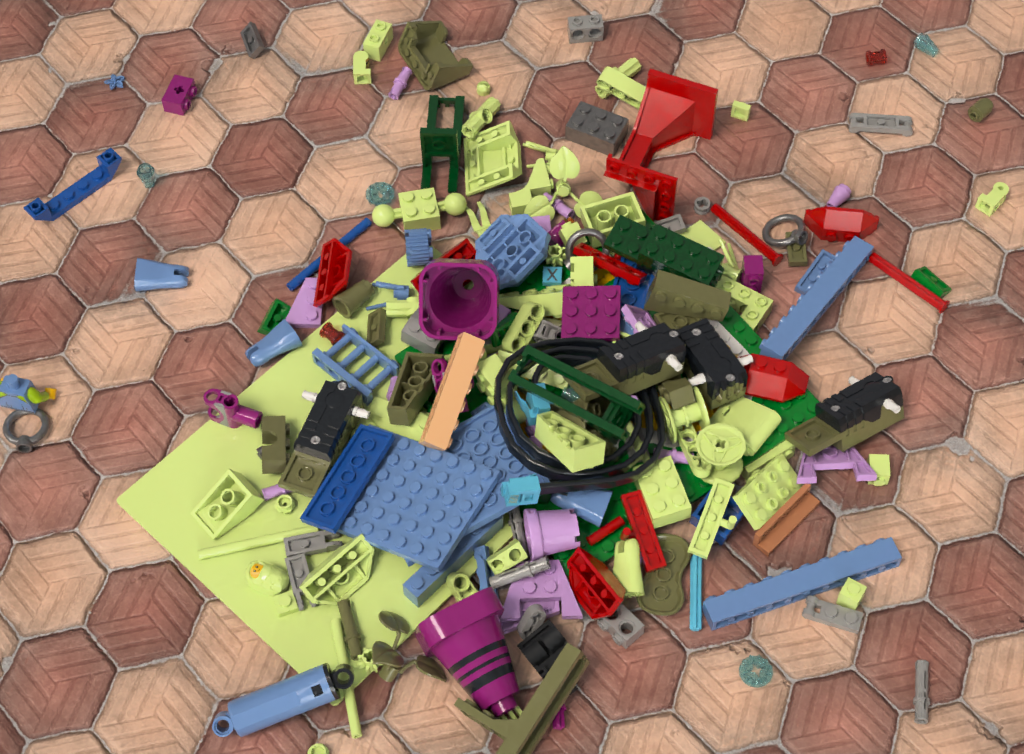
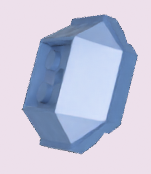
M528 214L500 215L475 241V259L486 260L496 267L500 278L499 290L506 287H518L548 257V245L551 235Z

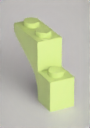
M544 158L537 159L527 185L519 191L509 193V207L512 215L524 214L528 202L533 197L543 195L545 192L551 195V189H554L552 178L549 179V165H545Z

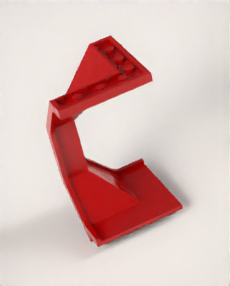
M650 68L646 89L632 133L619 159L613 158V154H608L606 158V171L603 176L631 184L646 214L654 222V220L659 221L674 216L678 178L648 169L649 164L656 152L692 136L711 140L718 89Z

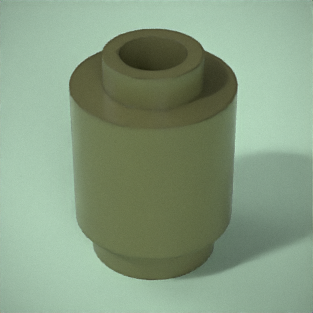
M988 98L979 99L968 109L969 118L975 122L982 121L992 112V101Z

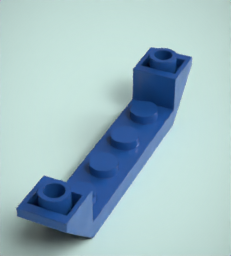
M110 147L96 157L99 164L96 169L44 204L39 198H36L23 207L24 210L34 220H56L109 183L118 169L122 158Z

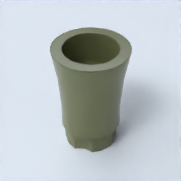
M363 279L344 292L334 296L332 302L336 310L343 317L350 318L363 303L370 299L375 290L368 280Z

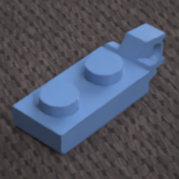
M485 545L474 549V558L477 561L476 573L480 582L479 591L491 587L489 577L495 576L486 562L490 554L489 547ZM495 589L494 591L498 597V590Z

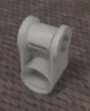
M542 320L531 339L535 342L557 339L556 336L561 337V328L549 321Z

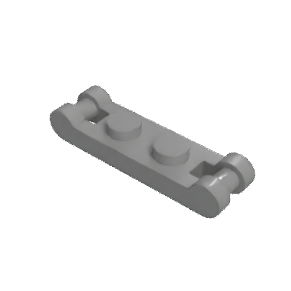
M867 113L849 114V132L857 133L858 131L902 134L906 137L913 134L911 127L912 117Z

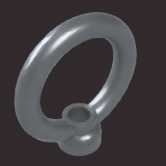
M783 214L772 218L765 224L762 230V238L767 244L775 247L788 246L793 243L803 245L807 241L808 233L805 231L804 221L799 216ZM791 221L798 225V229H794L788 238L773 239L769 235L771 228L778 223Z
M584 228L570 236L565 247L566 259L563 261L570 271V257H575L572 253L573 246L583 236L596 237L602 244V252L609 255L610 250L603 248L607 238L602 232L592 228Z
M37 408L35 414L15 410L5 419L3 424L5 438L10 443L16 445V450L21 453L30 452L32 444L40 441L49 430V418L39 408ZM32 414L40 418L42 425L35 435L31 437L22 435L18 438L11 433V425L18 417Z

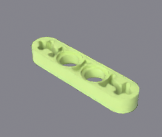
M692 423L689 424V427H684V430L682 426L677 427V441L693 474L698 478L708 477L712 465L700 456H694L690 453L692 451L697 452L696 438L698 435ZM690 437L693 439V441L688 442L685 441L683 438Z

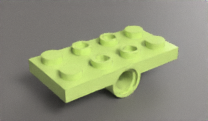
M781 453L761 471L750 476L745 481L746 485L732 498L753 529L757 530L803 484H797V474L783 453Z

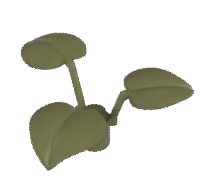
M381 611L378 615L380 622L386 628L396 631L397 636L393 647L381 641H376L372 647L373 664H384L379 671V676L387 682H393L398 673L403 674L407 668L416 665L420 672L446 683L447 678L442 667L434 659L427 658L425 655H418L417 660L413 659L402 667L404 660L395 650L401 632L408 634L410 626L398 614Z

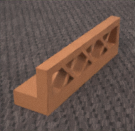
M804 484L755 533L753 545L767 557L820 505V501L810 493L811 484Z

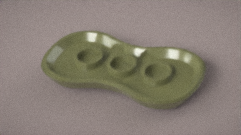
M660 533L656 534L667 566L648 573L645 572L643 578L645 595L636 597V600L642 610L654 615L668 616L677 613L684 603L681 578L690 560L691 553L687 552L689 544L685 539L673 534Z

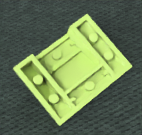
M510 121L481 131L474 138H463L467 197L513 180L522 174L521 145Z

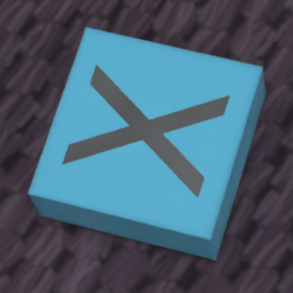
M543 266V286L562 284V267Z

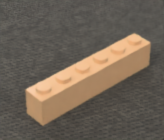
M466 332L458 335L419 444L440 451H445L451 446L453 440L451 438L452 432L456 430L459 424L458 415L463 411L466 404L464 401L465 396L469 394L472 388L471 379L476 375L479 368L477 365L478 360L482 358L485 352L483 347L484 340Z

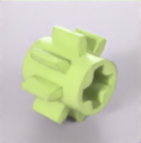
M558 244L549 245L546 264H551L553 267L563 266V260L566 259L565 247L561 248Z
M363 648L364 652L362 655L357 656L358 660L361 661L358 664L359 669L365 668L367 674L372 671L377 673L378 667L384 664H373L371 659L372 648Z

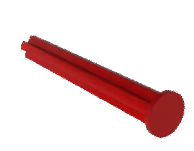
M715 203L710 210L713 214L767 257L773 266H777L782 261L783 254H778L720 205Z
M873 252L869 256L868 261L937 308L940 314L946 310L950 301L943 300L877 253Z

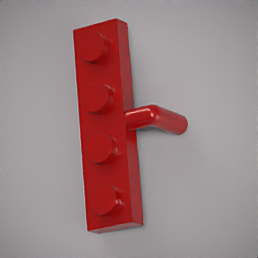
M583 242L576 245L572 252L577 256H593L595 267L608 270L611 275L622 277L631 285H640L646 280L648 275L621 262L622 256L615 253L614 257H611Z
M641 490L621 495L620 498L631 530L628 527L623 529L620 535L621 540L625 541L635 538L638 541L640 556L646 573L666 567L667 564Z

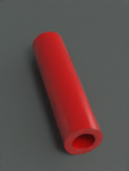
M618 516L586 537V540L590 546H593L623 526L625 522L621 516Z

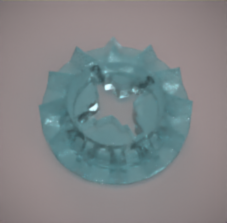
M385 182L373 183L366 190V199L375 206L390 204L391 200L394 199V189ZM378 191L383 195L382 198H379Z
M750 655L743 659L740 664L739 675L748 686L763 687L772 678V665H770L768 659H764L760 655ZM753 664L757 669H762L759 672V677L755 672H750L753 670Z

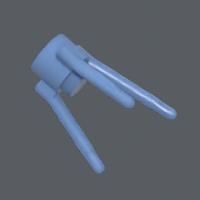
M379 281L372 283L374 287L394 290V298H397V300H406L409 297V285H396ZM386 302L368 306L366 310L386 307Z

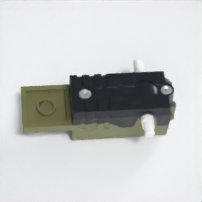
M662 312L654 314V321L657 325L664 322L671 329H677L680 332L679 338L686 343L683 372L690 384L699 389L704 401L711 410L745 396L748 375L744 366L753 362V357L750 354L745 357L736 358L714 327L710 325L707 318L701 320L700 318Z
M638 321L635 324V328L639 331L638 333L625 337L624 340L620 339L616 343H610L607 347H600L596 359L574 368L627 395H631L682 374L686 356V343L679 338L680 332L677 329H671L664 322L648 328L641 321ZM563 376L565 381L584 402L601 396Z
M877 372L861 380L851 376L848 380V383L851 384L850 386L839 391L838 394L832 395L831 398L824 399L822 403L815 404L816 416L785 432V440L809 457L831 445L844 452L904 418V400L901 387L894 384L892 376L883 377Z
M326 380L318 394L306 390L303 391L302 398L311 401L314 405L294 443V452L278 482L279 487L313 498L327 477L328 472H330L351 438V432L355 429L359 419L362 417L369 418L370 411L364 409L362 394L356 387H348V383L344 380L339 382Z

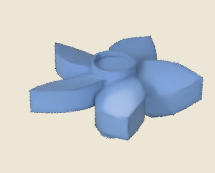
M112 74L111 79L105 80L104 83L110 84V90L114 89L115 86L123 88L122 82H124L125 77H116V75Z

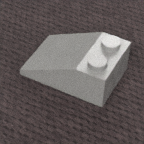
M419 308L412 314L401 331V341L423 353L437 354L445 340L433 339L424 334L419 325Z

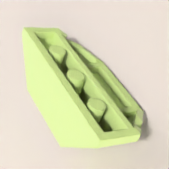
M362 534L339 547L311 571L299 588L311 603L337 605L339 601L347 599L369 579L374 549L364 540L365 537Z

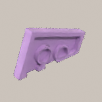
M305 278L285 319L292 328H319L322 325L323 305L313 306L317 278Z

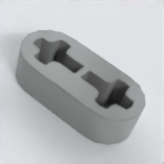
M540 604L529 606L517 625V631L523 640L539 628L546 619V613Z

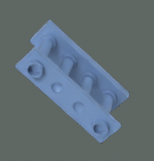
M343 324V337L327 352H322L316 348L312 352L313 361L336 381L344 380L348 383V387H356L362 394L363 403L369 406L373 400L372 390L388 375L398 376L400 367L396 361L388 359L359 336L354 328H349ZM349 341L357 347L340 363H336L331 358ZM362 352L370 357L355 373L349 374L345 370ZM376 363L384 368L368 384L363 385L359 382L358 379Z

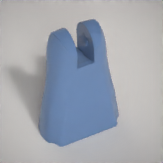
M137 258L134 277L135 291L184 288L188 284L189 268L182 265Z
M284 319L263 339L248 348L245 355L255 367H259L277 355L303 345L295 330Z
M596 489L565 492L564 494H567V496L554 493L551 495L550 501L562 509L574 508V513L577 516L600 528L613 491Z

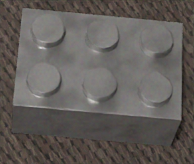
M580 101L566 124L565 139L606 155L609 153L613 154L612 157H614L628 133L629 119Z

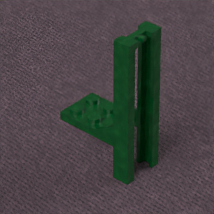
M430 95L427 128L420 127L423 164L421 189L430 188L433 156L449 157L448 193H458L463 136L461 130L464 124L465 96L440 98L439 95ZM441 104H445V107H450V104H454L453 128H436L437 110L441 107Z
M529 345L525 347L521 354L523 358L521 361L518 360L516 362L518 366L516 370L513 369L507 378L508 381L583 420L596 429L610 443L616 445L619 439L626 442L630 435V432L625 430L634 412L641 415L646 407L641 401ZM530 359L607 398L611 403L603 417L601 418L519 376L528 360Z

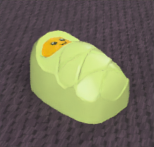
M252 561L245 571L249 587L265 595L276 596L285 593L290 584L289 575L269 562Z

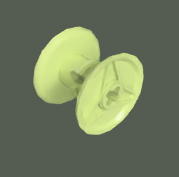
M696 386L692 388L696 402L674 410L670 409L666 399L659 396L665 418V431L672 444L677 441V427L683 425L689 427L690 423L697 421L701 429L710 425L704 399Z
M715 423L706 426L699 432L696 438V449L698 452L696 456H700L707 463H710L712 467L710 475L701 479L713 485L715 478L733 483L740 477L743 471L742 456L746 450V440L743 434L731 425Z

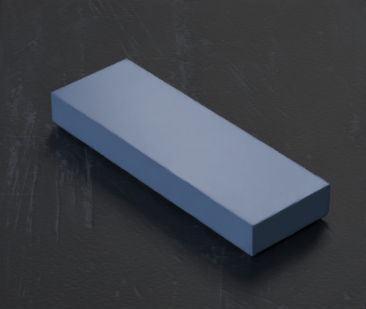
M822 249L795 286L794 291L801 295L806 294L809 285L815 283L820 272H825V267L830 261H834L835 255Z

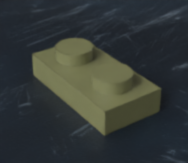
M786 232L785 238L790 237L792 232ZM793 243L786 246L788 266H807L806 243L803 245Z
M381 307L368 314L366 341L373 347L384 343L386 310Z

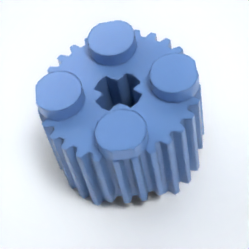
M431 229L404 230L407 267L427 265L433 260V248L429 247L432 240Z

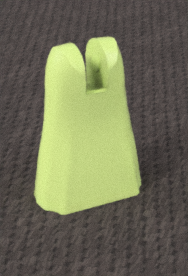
M635 538L617 541L615 545L612 573L626 589L624 599L645 595L640 567V547Z

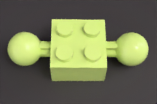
M434 187L398 193L400 208L393 209L387 204H380L374 208L372 219L379 227H388L394 222V219L402 218L404 230L421 228L437 230L441 229L439 212L446 211L450 215L458 216L465 211L467 202L460 193H450L444 201L437 202Z
M485 350L482 358H479L477 363L479 368L475 375L478 380L476 385L481 393L486 394L488 403L494 405L495 378L503 363L496 353L487 358ZM509 370L501 383V401L505 414ZM515 386L513 389V410L518 423L521 424L526 421L527 417L514 396L515 391H517V386Z

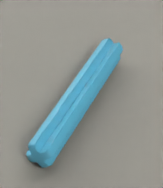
M693 554L690 557V630L699 631L702 629V558Z

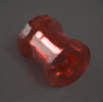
M885 49L874 52L866 51V63L868 66L875 63L885 64L887 62Z
M330 322L326 323L319 333L322 338H327L331 341V345L336 344L345 336V333L336 330Z

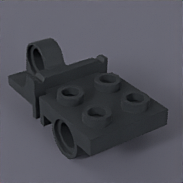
M548 619L521 641L517 647L544 679L567 641ZM576 685L569 695H571L578 689Z

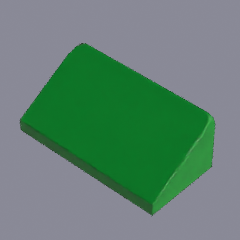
M925 266L915 269L911 275V278L940 298H943L952 290Z
M276 298L271 303L257 332L267 335L282 320L286 319L291 307Z

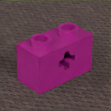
M174 74L161 100L165 112L184 116L186 110L191 106L192 98L197 94V87L193 78Z
M743 255L740 283L760 293L764 276L762 255Z

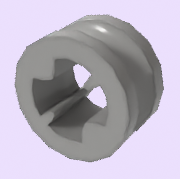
M698 197L694 202V211L699 215L707 214L710 211V200L706 197Z

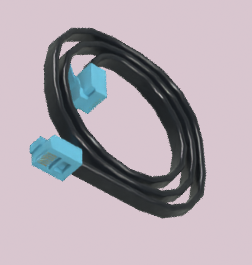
M571 337L547 339L527 345L571 367H576L596 359L599 348L607 347L610 342L603 339ZM524 345L506 358L494 383V408L499 431L509 452L528 470L535 472V474L526 477L509 478L508 482H502L500 490L502 497L505 499L506 507L537 504L539 495L614 488L637 481L655 466L666 441L665 418L655 385L632 394L639 398L638 400L646 406L643 411L646 437L640 449L623 463L614 465L631 451L641 430V415L634 412V429L626 444L612 455L605 456L603 464L572 473L553 454L541 450L523 433L513 410V389L515 385L509 381L506 388V417L520 446L515 443L505 419L501 401V383L509 368L515 365L518 360H522L523 356L521 354L527 345ZM529 359L519 376L537 363ZM539 364L532 376L531 382L546 389L545 383H538V380L549 369ZM517 391L514 393L521 410L527 417L528 426L536 425L537 414L548 412L551 409L550 403L527 392L526 401L521 399ZM654 413L658 437L656 449L652 457L639 468L627 472L643 459L654 434ZM521 447H523L532 457H530ZM540 474L559 482L539 483L538 476L536 475Z

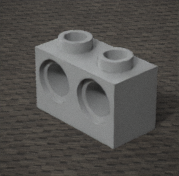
M602 14L568 17L567 32L569 44L603 41L604 26Z
M621 603L613 613L617 617L616 619L600 618L597 619V624L603 631H608L612 635V639L617 645H622L627 649L644 634L645 625ZM628 629L631 633L625 634L622 630Z

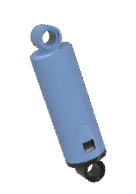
M325 663L231 700L227 705L228 711H221L215 716L212 730L219 737H226L233 730L240 737H244L341 698L339 689H347L353 684L354 670L348 664H340L332 671L329 664ZM346 672L349 675V679L342 681L338 678V674ZM218 721H228L229 727H220Z

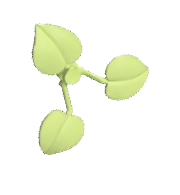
M562 146L549 164L551 175L556 179H560L556 183V192H554L552 200L549 202L545 195L535 196L528 202L524 214H528L530 217L550 215L551 222L555 216V209L551 205L558 195L561 197L570 195L578 202L574 206V211L581 218V206L602 201L603 199L597 192L592 190L583 192L580 195V199L573 194L567 178L573 179L578 176L580 164L574 153L567 147Z

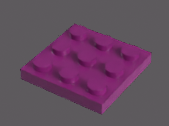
M621 285L563 286L561 338L583 337L606 341L620 340Z

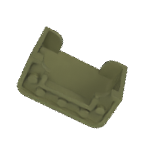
M441 20L407 22L398 43L400 55L425 90L437 89L469 75L473 68V64L468 58H462L458 62L445 44L448 30Z

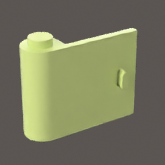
M745 397L720 406L709 419L710 425L715 423L728 424L737 428L743 434L746 440V450L743 454L745 456H753L782 421L776 411Z

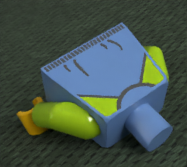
M15 374L6 375L0 381V406L35 414L41 402L56 398L57 389L45 388L44 392H39L32 381L18 378Z

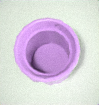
M535 508L524 509V528L531 561L538 560L546 555L580 547V541L577 542L576 536H580L574 508L537 511Z

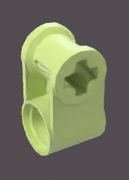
M452 572L446 578V585L456 602L478 592L465 574ZM460 577L461 583L456 587L455 580Z

